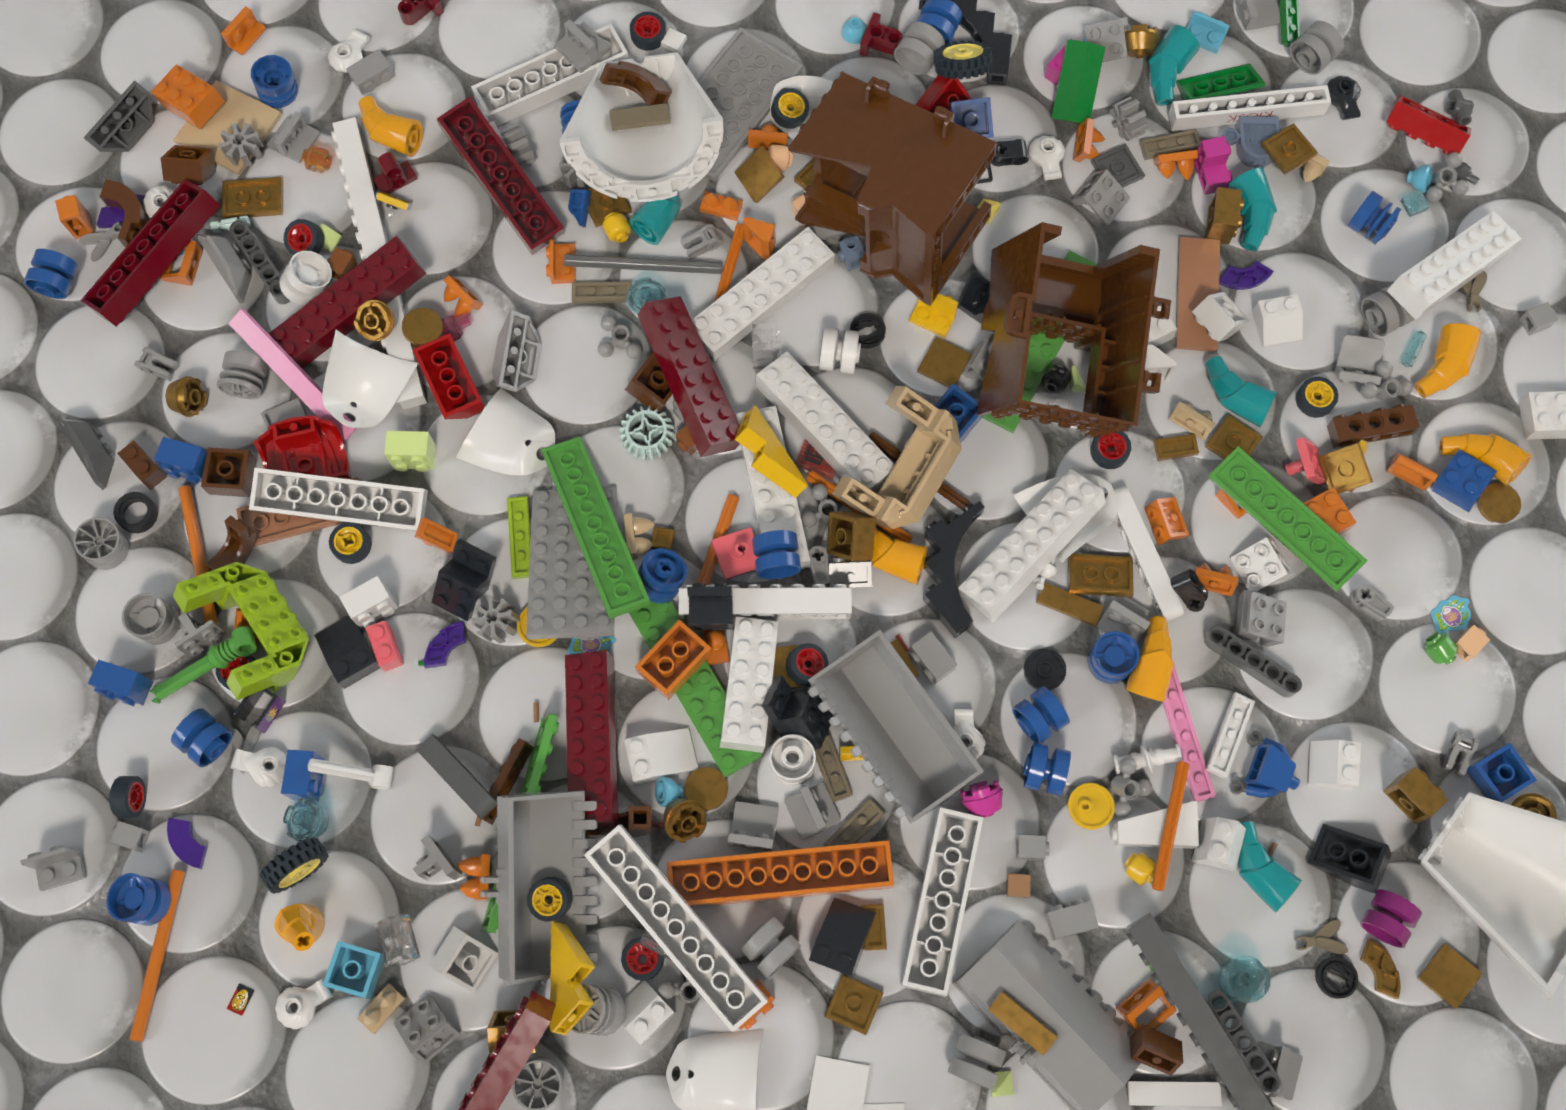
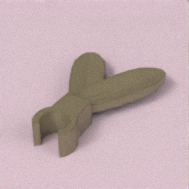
M1485 271L1476 276L1473 284L1469 281L1461 287L1468 296V312L1473 309L1472 305L1477 307L1476 312H1479L1482 308L1479 294L1487 281V273Z
M1329 921L1313 937L1301 936L1295 938V941L1302 940L1304 942V947H1298L1296 950L1302 951L1308 947L1317 946L1334 954L1347 953L1348 948L1343 943L1328 939L1339 930L1340 921Z

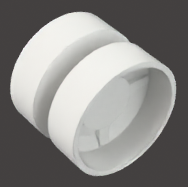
M300 251L293 255L280 277L281 291L290 301L299 305H306L322 293L332 277L331 267L321 255L312 251Z
M825 327L819 369L833 371L836 361H840L841 373L854 374L855 365L859 363L861 343H859L860 331L846 330L842 341L839 340V329Z
M794 734L779 738L770 750L771 772L778 782L786 786H799L807 782L815 770L816 755L812 744L806 738Z

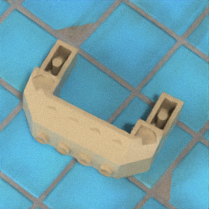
M895 386L885 404L916 424L917 428L878 494L855 479L842 476L832 493L863 515L876 518V523L880 526L891 529L920 522L962 450L956 419L947 410L936 408L906 386Z

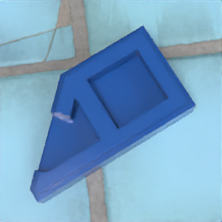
M571 189L568 209L578 221L579 226L586 228L591 191Z

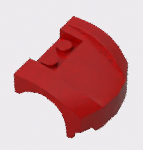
M317 416L292 417L272 424L268 427V431L254 440L253 444L258 450L264 469L352 479L342 437L336 425L331 421L320 419Z

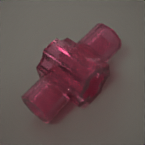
M466 313L456 318L453 315L443 317L441 319L443 323L442 336L450 333L454 341L460 339L464 334L462 330L472 324Z

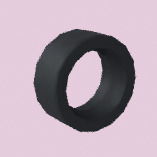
M130 492L118 499L114 506L113 514L115 521L124 530L139 534L153 527L157 521L158 510L155 503L145 494ZM136 502L144 503L147 506L145 517L138 523H128L124 518L127 508Z

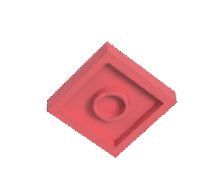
M1304 437L1297 439L1296 443L1301 459L1285 464L1288 475L1291 476L1305 471L1308 480L1319 486L1327 484L1318 460L1319 452L1317 446Z
M751 527L711 540L724 580L756 570L755 560L759 557L753 553L752 539L754 535Z

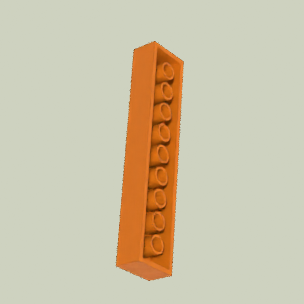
M889 840L667 862L668 881L691 908L890 889L894 887Z

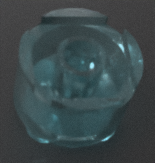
M1241 956L1224 963L1220 969L1218 976L1219 987L1229 1000L1234 1003L1248 1004L1257 1002L1264 997L1270 988V974L1267 968L1254 957ZM1241 977L1247 979L1248 982L1244 984L1241 981Z

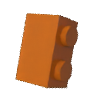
M75 195L55 200L60 222L75 239H80L86 234L95 233L90 213Z

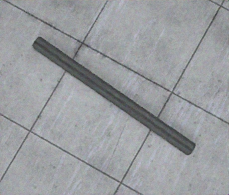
M572 254L564 256V265L571 267L722 274L723 272L722 262Z

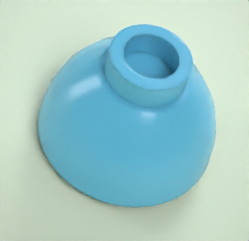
M856 17L851 18L842 27V37L848 43L859 44L862 41L867 26L863 20Z
M1423 165L1414 171H1409L1407 182L1411 183L1419 192L1425 193L1430 187L1433 175L1431 165Z
M661 776L657 780L655 797L661 807H667L672 801L682 797V785L665 776Z

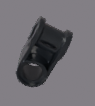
M1016 139L1013 141L997 142L996 156L991 164L1001 167L1027 163L1029 156L1026 141Z
M1188 569L1172 577L1170 580L1171 586L1186 607L1193 612L1201 611L1208 598V591L1194 570Z

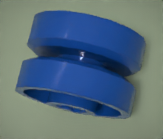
M662 548L648 552L638 569V574L649 600L654 603H666L673 600L688 574L684 560L677 553Z

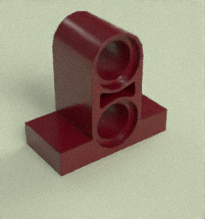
M402 0L398 4V11L402 22L409 26L417 23L430 11L438 17L444 13L440 0Z
M874 12L860 43V55L867 57L870 48L894 55V50L901 39H903L902 33L897 29L881 25V14Z
M390 152L382 154L377 160L382 174L374 177L373 180L380 192L390 194L418 179L408 160L399 164L395 156Z

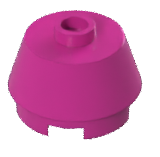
M994 780L993 784L989 785L987 781L969 785L970 790H960L962 796L960 801L971 815L986 818L994 815V812L1002 808L1003 788L1000 787L998 780Z

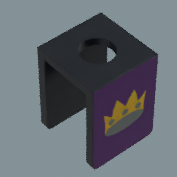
M264 689L243 698L233 715L245 721L262 694L266 693L272 697V700L254 725L256 729L266 733L286 701L273 692Z

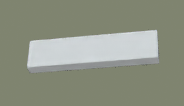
M1237 692L1233 694L1207 762L1206 771L1223 779L1228 777L1254 707V700Z
M1127 1082L1128 1105L1222 1106L1221 1086L1218 1082Z

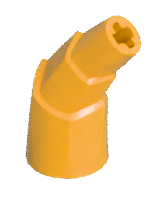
M365 96L359 100L358 105L362 115L361 121L370 134L369 138L409 157L417 154L423 139V127L419 120L387 114L379 107L372 96Z
M1461 323L1446 324L1441 327L1434 357L1436 362L1424 377L1414 383L1415 389L1421 397L1427 398L1440 390L1445 391L1462 377L1468 376L1479 346L1482 333L1480 329Z
M1488 433L1487 435L1460 434L1459 436H1443L1440 438L1441 455L1455 456L1458 450H1461L1496 470L1497 472L1494 477L1505 486L1509 485L1520 475L1533 456L1526 450L1494 433Z
M876 527L873 559L871 560L872 566L894 577L918 585L923 572L928 547L891 539Z
M1154 616L1149 619L1150 624L1147 628L1138 664L1130 673L1125 690L1165 702L1174 665L1172 661V646L1167 620L1161 616Z
M300 903L281 909L276 916L274 928L278 935L288 943H291L296 950L305 951L320 938L325 922L323 914L318 908L307 903Z

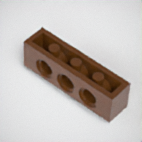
M1404 404L1393 406L1391 409L1381 407L1368 413L1359 411L1346 417L1343 414L1337 415L1327 425L1333 449L1351 446L1359 443L1361 439L1369 443L1413 435L1420 428L1413 405L1405 406ZM1389 419L1394 420L1396 424L1391 423ZM1369 422L1373 423L1376 428L1370 426ZM1349 426H1353L1356 431H1352Z

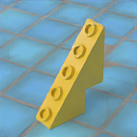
M754 405L742 417L735 440L755 454L751 467L796 498L808 486V483L757 406Z
M552 921L550 930V1001L556 1003L549 1025L551 1032L567 1035L594 1004L581 983L592 972L595 965L566 924Z

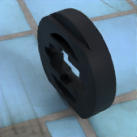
M860 314L850 324V330L860 331L865 327L871 326L879 328L876 333L861 338L859 335L861 348H874L881 344L885 338V323L875 314Z
M1331 957L1323 960L1318 965L1315 972V980L1325 995L1341 999L1352 995L1358 986V973L1353 964L1341 957ZM1334 964L1342 966L1348 974H1346L1344 971H1342ZM1332 968L1340 973L1347 980L1345 983L1348 987L1343 986L1341 988L1326 976L1327 972L1325 969L1330 970ZM1325 981H1326L1329 985H1331L1333 988H1335L1337 991L1331 990V989L1326 985Z

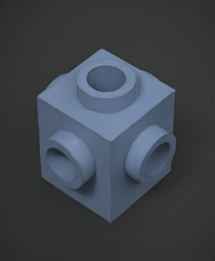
M858 236L847 237L839 242L840 250L837 251L840 262L844 261L847 270L851 271L860 268V259L865 254L866 246L864 242L860 243Z

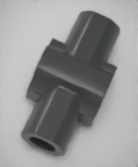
M1452 90L1448 94L1447 114L1456 116L1459 125L1466 126L1472 121L1471 114L1474 103L1471 100L1464 99L1461 90Z

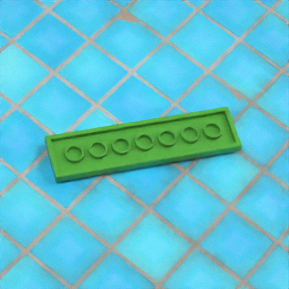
M1239 446L1208 476L1213 483L1335 592L1367 563L1368 560Z

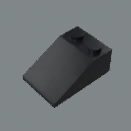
M350 616L314 635L333 676L342 688L345 689L380 669L375 654L361 628Z
M1323 824L1307 863L1356 888L1376 894L1392 854L1387 844Z
M834 897L816 938L809 961L854 977L876 912Z

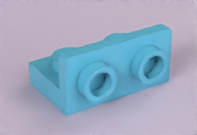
M1194 11L1187 29L1195 35L1199 41L1200 48L1217 54L1227 34L1229 25L1204 13Z

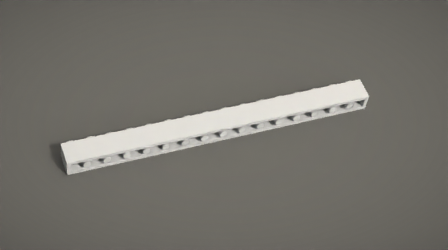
M356 117L334 122V131H331L334 143L338 144L335 151L338 159L342 161L339 167L342 176L346 178L343 184L346 193L350 194V198H347L350 210L354 211V215H351L354 227L358 228V232L355 235L358 244L362 245V249L359 251L362 261H364L386 244L388 240L379 203L376 199V191L361 129ZM400 294L387 304L395 314L396 323L390 335L381 340L383 349H387L389 356L417 363L416 356L412 350L414 349L413 344L405 339L402 332V321L406 314ZM418 365L396 403L401 404L403 410L427 403Z

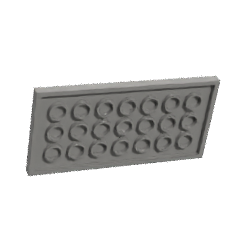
M741 27L697 81L723 118V141L721 142L719 155L712 168L705 175L714 182L747 142L749 129L756 130L769 114L775 85L782 80L798 76L803 70V64Z
M616 487L602 488L616 520ZM533 490L527 639L614 636L615 617L609 619L557 490Z

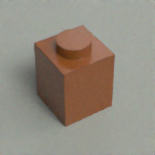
M336 247L327 261L331 267L332 277L337 280L358 264L351 251L347 249L341 250Z
M686 425L675 435L676 445L683 453L687 452L691 456L697 451V448Z

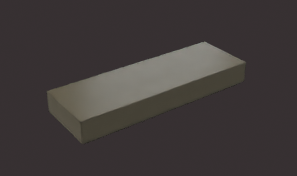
M668 103L609 111L612 131L671 124Z
M1197 129L1143 139L1140 140L1139 145L1144 160H1149L1157 155L1198 150L1201 140Z
M632 281L572 282V304L632 302Z
M829 734L826 736L821 749H815V755L827 791L833 803L852 797L853 793Z
M869 798L823 845L826 847L856 844L885 815V812Z

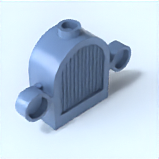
M1239 116L1235 129H1226L1222 136H1225L1226 142L1230 146L1236 144L1237 156L1243 164L1254 169L1259 167L1264 169L1273 160L1264 151L1261 144L1280 132L1279 117Z

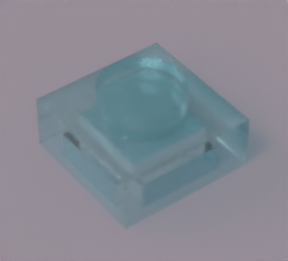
M1421 191L1404 196L1400 200L1409 217L1427 211L1430 207Z

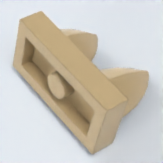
M1317 154L1299 167H1304V181L1309 182L1318 176L1321 177L1330 161Z
M1179 402L1169 420L1195 434V436L1203 441L1215 425L1211 412L1200 414L1189 403L1183 404Z
M632 513L623 514L627 548L632 560L638 559L637 555L648 551L653 544L649 540L635 537V535L648 531L655 524L646 518L633 517Z
M388 983L357 1019L372 1034H376L406 998Z

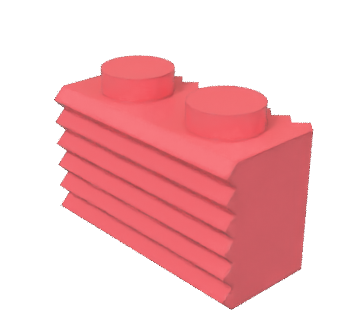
M381 621L368 626L366 631L378 666L385 672L402 666L403 661L389 624L386 621Z

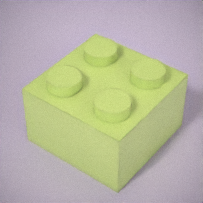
M386 431L384 455L393 469L397 471L416 469L420 472H426L428 469H435L436 445L429 432Z

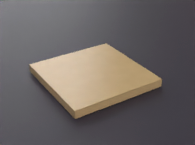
M216 80L212 86L226 102L200 130L186 121L173 141L177 145L214 148L215 164L240 176L246 166L242 159L238 162V166L232 165L229 158L225 157L219 147V142L224 143L220 135L222 130L233 135L234 131L230 126L231 124L237 123L242 131L245 126L244 124L247 123L251 125L254 132L256 131L262 142H264L282 117L280 111ZM251 154L248 155L250 161H251L252 158L254 157V156L251 155Z

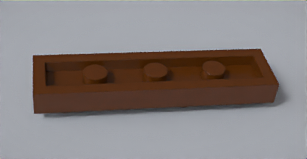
M518 738L517 742L512 746L507 761L500 768L498 778L490 787L489 793L496 800L497 796L509 795L534 748L525 740ZM497 805L482 819L483 821L493 825L497 818Z

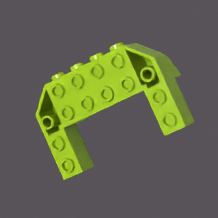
M235 562L177 583L173 597L183 613L213 602H217L222 611L238 605L266 650V657L231 670L226 683L237 700L269 687L272 692H275L295 679L309 641L308 633L305 629H302L296 614L291 612L286 598L279 593L275 581L269 577L266 571Z

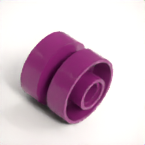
M1378 889L1371 901V906L1375 910H1366L1360 921V926L1366 932L1386 944L1397 948H1405L1412 935L1406 927L1415 928L1422 916V911L1402 896L1387 890Z

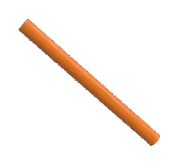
M185 485L179 487L178 491L195 576L207 573L208 570L191 486ZM214 602L203 606L204 622L212 620L219 625Z
M171 871L168 883L171 903L167 914L158 923L129 1040L144 1041L185 876L184 871Z

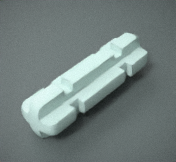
M245 215L240 216L239 219L233 217L222 219L221 222L218 220L210 222V227L213 233H218L221 230L229 231L230 225L237 220L244 221L248 227L251 226L250 218Z

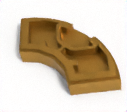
M1370 938L1367 939L1360 960L1367 964L1373 972L1375 978L1374 990L1393 999H1399L1401 989L1400 975L1391 955L1380 944Z

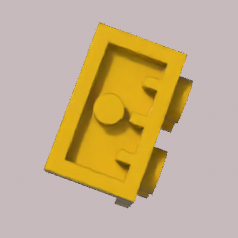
M938 294L932 305L929 306L918 298V303L909 322L946 338L956 318L958 302L951 296Z

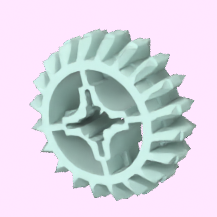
M650 405L647 410H644L641 406L640 412L633 409V416L627 414V421L622 420L621 424L623 427L619 428V432L622 434L619 436L620 441L623 442L622 447L624 449L628 448L627 453L629 455L634 453V458L636 459L641 455L644 461L647 456L654 460L655 454L661 458V451L667 453V446H672L671 439L675 438L673 433L674 425H670L672 423L671 418H666L667 414L665 412L658 413L657 408L652 411ZM648 421H654L658 423L660 426H658L657 424L652 425ZM641 422L640 427H639V428H636V429H634V431H632L633 428H634L638 423ZM645 427H647V431H649V440H647V436L645 435ZM660 435H662L661 439L657 443L653 444V441L656 438H659ZM634 441L644 442L646 446L638 445Z

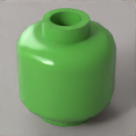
M1436 632L1425 640L1424 651L1435 664L1445 663L1447 665L1456 659L1455 655L1458 647L1448 634Z

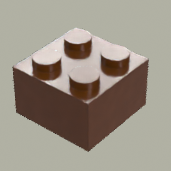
M174 145L160 158L163 181H171L172 184H180L186 179L199 186L216 171L214 148Z
M652 352L631 379L625 391L645 406L649 407L650 405L652 411L657 408L659 413L672 396V392L654 352Z
M208 447L201 487L209 495L250 497L256 464L255 456L249 450Z

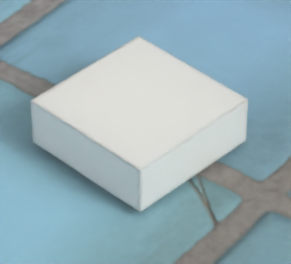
M669 28L664 39L661 41V46L679 53L687 40V35Z

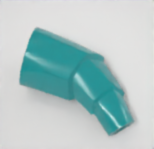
M1180 25L1170 27L1149 60L1151 87L1154 88L1156 104L1158 106H1167L1173 103V88L1176 84L1177 74L1184 70L1200 49L1199 41L1195 35Z
M1262 167L1241 174L1228 185L1229 189L1242 190L1241 198L1244 199V205L1240 212L1244 215L1243 229L1245 231L1240 245L1249 251H1257L1264 237L1269 233L1274 213L1277 212L1274 198Z
M678 195L664 200L645 202L629 220L633 231L647 243L658 245L680 211L681 205L679 204Z
M1221 356L1209 359L1205 363V367L1210 376L1209 381L1220 398L1221 405L1237 416L1261 428L1277 392L1249 381H1243L1233 371H1229Z
M1241 822L1246 831L1238 859L1239 875L1276 913L1298 888L1302 880L1267 854L1262 842L1258 839L1254 822Z

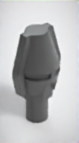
M1462 162L1459 167L1454 168L1457 172L1456 181L1463 179L1476 185L1480 178L1472 174L1470 171L1472 168L1465 162Z

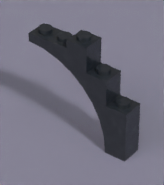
M926 0L919 1L920 10H922ZM950 0L962 11V19L959 25L971 35L974 41L984 42L992 48V69L987 73V83L1006 85L1012 35L1003 32L993 33L995 13L976 11L977 0Z
M980 501L975 505L973 503L969 504L963 510V514L959 517L957 515L953 516L947 524L941 519L937 523L933 521L925 528L924 538L937 554L933 552L925 559L924 570L937 585L932 584L924 591L926 594L923 601L955 639L973 624V619L964 608L958 594L955 581V556L963 535L970 525L984 512L985 506Z

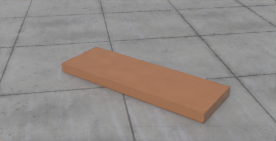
M1192 237L1179 238L1176 349L1216 352L1218 350V341L1209 336L1207 328L1196 321L1192 311L1208 295L1219 293L1220 240Z
M355 477V478L350 479V480H358V481H360V479H359L358 477ZM249 505L236 509L238 519L244 521L256 533L253 547L346 523L249 510Z

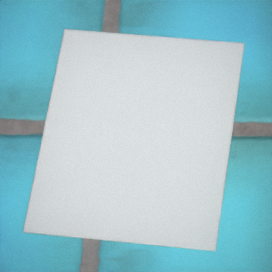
M816 1055L807 1110H863L870 1066Z

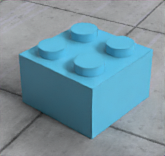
M338 941L322 986L372 1000L387 955Z

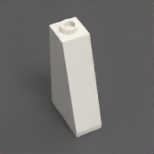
M1197 801L1182 804L1173 848L1194 849L1199 846ZM1168 808L1115 823L1114 827L1111 828V840L1115 841V847L1160 848Z

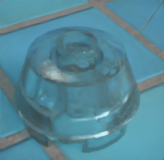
M648 277L636 280L627 293L628 306L636 314L639 313L646 302L667 298L665 288L659 282Z
M312 798L298 799L299 801L293 806L289 805L287 807L283 823L287 825L288 836L296 841H304L307 838H318L324 834L329 824V815L327 810Z

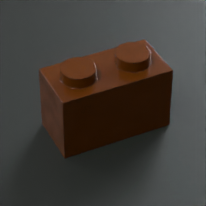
M134 440L117 453L138 479L150 490L167 478Z
M1141 1024L1130 1036L1131 1059L1170 1076L1183 1064L1182 1041L1144 1024Z

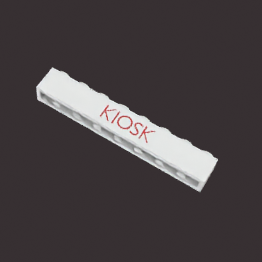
M1324 85L1173 101L1168 116L1172 131L1233 125L1237 123L1239 116L1279 117V120L1325 115L1331 104L1328 86Z

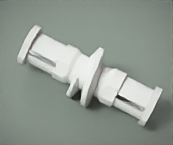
M1175 744L1174 747L1157 748L1154 750L1148 747V751L1144 746H1140L1139 753L1134 752L1123 756L1113 755L1116 774H1120L1119 763L1125 757L1135 760L1137 764L1136 770L1147 767L1150 773L1153 772V767L1156 765L1162 766L1167 763L1182 761L1179 744Z

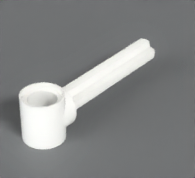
M313 758L309 760L307 765L310 772L367 781L371 785L370 787L374 789L390 790L394 769L391 766L374 765L369 769Z

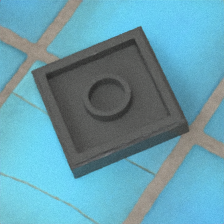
M1126 144L1091 160V164L1096 172L1107 169L1122 188L1145 177L1144 172Z

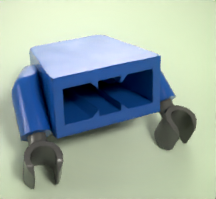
M1253 731L1251 735L1258 740L1254 741L1250 738L1247 740L1250 746H1257L1245 783L1248 785L1244 786L1239 780L1233 781L1232 784H1238L1241 790H1231V793L1239 795L1242 792H1246V795L1266 798L1276 796L1279 792H1287L1288 788L1295 790L1300 784V779L1293 775L1296 764L1290 759V755L1284 745L1269 738L1263 739L1260 732Z

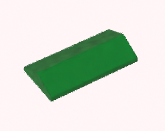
M1067 39L1051 119L1081 124L1087 118L1091 119L1106 47L1090 42Z
M1250 63L1180 79L1176 83L1182 100L1226 96L1265 86V82Z

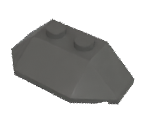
M134 80L85 135L84 139L99 152H129L153 124L151 94Z
M57 418V423L92 480L98 487L104 490L109 481L114 459L111 456L113 451L110 446L101 440L103 437L102 433L97 427L93 428L87 422Z

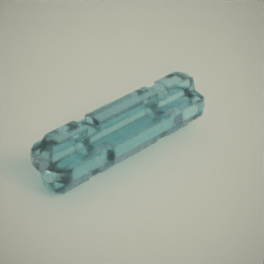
M1420 330L1414 333L1412 337L1414 340H1411L1401 363L1407 368L1414 365L1416 361L1414 358H1417L1427 337L1424 331Z

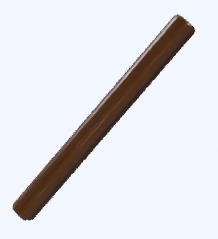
M875 432L868 436L886 456L895 462L898 460L902 451ZM942 482L937 491L962 511L971 503L970 500L945 482Z

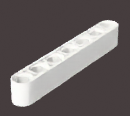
M1125 485L1114 489L1117 514L1114 521L1130 556L1133 557V563L1157 616L1164 617L1167 621L1183 616V607L1171 586L1169 576L1129 489ZM1105 492L1104 494L1105 499L1107 498L1108 492Z

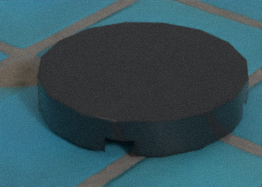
M1038 649L1032 652L1027 657L1023 667L1024 677L1030 686L1036 690L1044 686L1050 691L1062 684L1067 670L1062 656L1056 651L1048 649Z

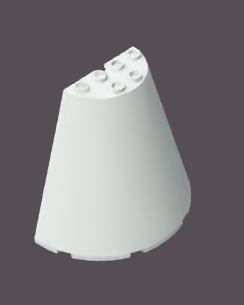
M677 52L646 56L641 63L635 62L633 58L603 62L599 64L560 139V146L566 161L575 169L576 175L602 194L616 199L617 196L630 198L631 202L664 200L678 195L679 191L687 187L690 189L712 168L719 155V149L723 141V118ZM619 61L628 62L651 72L662 80L672 91L667 102L671 124L612 131L610 110L648 105L638 94L627 88L602 84L599 79L606 63L618 64Z
M1468 793L1465 798L1460 797L1454 806V809H1456L1453 816L1447 815L1440 831H1436L1430 840V845L1422 851L1418 860L1421 861V865L1545 997L1550 999L1566 973V822Z

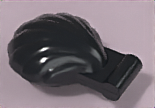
M1337 76L1330 79L1326 85L1328 86L1331 104L1339 108L1341 119L1359 118L1361 112L1356 101L1361 95V88L1357 81L1348 76Z

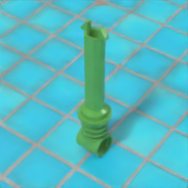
M247 626L236 628L232 631V636L218 645H211L207 656L159 685L155 684L150 692L156 698L151 701L160 704L161 700L212 669H225L231 661L240 656L246 657L254 654L257 647L253 629Z

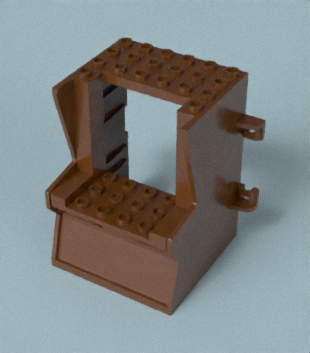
M843 72L838 79L833 81L829 92L822 96L820 104L812 110L809 119L801 125L797 136L788 147V151L812 156L814 160V182L805 189V204L795 216V220L802 224L866 237V251L860 259V272L874 279L894 276L923 303L931 306L991 217V204L984 201L979 209L964 201L996 156L997 142L954 123V113L942 106H937L934 113H931L890 94L888 91L890 83L883 79L872 76L870 81L866 83Z
M1044 222L992 249L990 297L983 312L981 330L995 332L976 415L984 416L991 414V417L995 419H1004V416L1011 417L1012 414L1018 415L1021 420H1032L1034 418L1039 419L1038 422L1042 424L1054 422L1058 423V427L1062 428L1077 427L1078 431L1085 433V437L1099 438L1100 435L1108 436L1109 433L1128 431L1129 428L1136 427L1141 392L1149 394L1159 393L1162 373H1149V371L1144 370L1151 317L1168 320L1170 315L1171 300L1154 296L1160 249L1139 245L1095 266L1042 255L1043 244L1060 236L1062 226ZM1158 306H1161V311H1157ZM1040 333L1045 334V337L1049 339L1064 338L1065 342L1075 343L1074 349L1090 353L1083 412L1060 408L1059 405H1045L1022 400L1031 335H1038ZM1148 380L1152 381L1151 386H1147Z

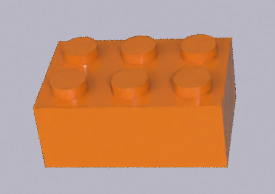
M177 64L151 91L163 107L199 130L226 102L213 86Z
M1334 487L1303 503L1338 535L1350 530L1357 523Z
M678 620L640 660L635 669L641 677L669 701L712 655V649L681 620Z

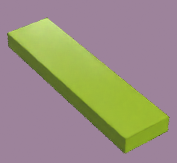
M528 496L507 498L512 579L529 578L531 543Z

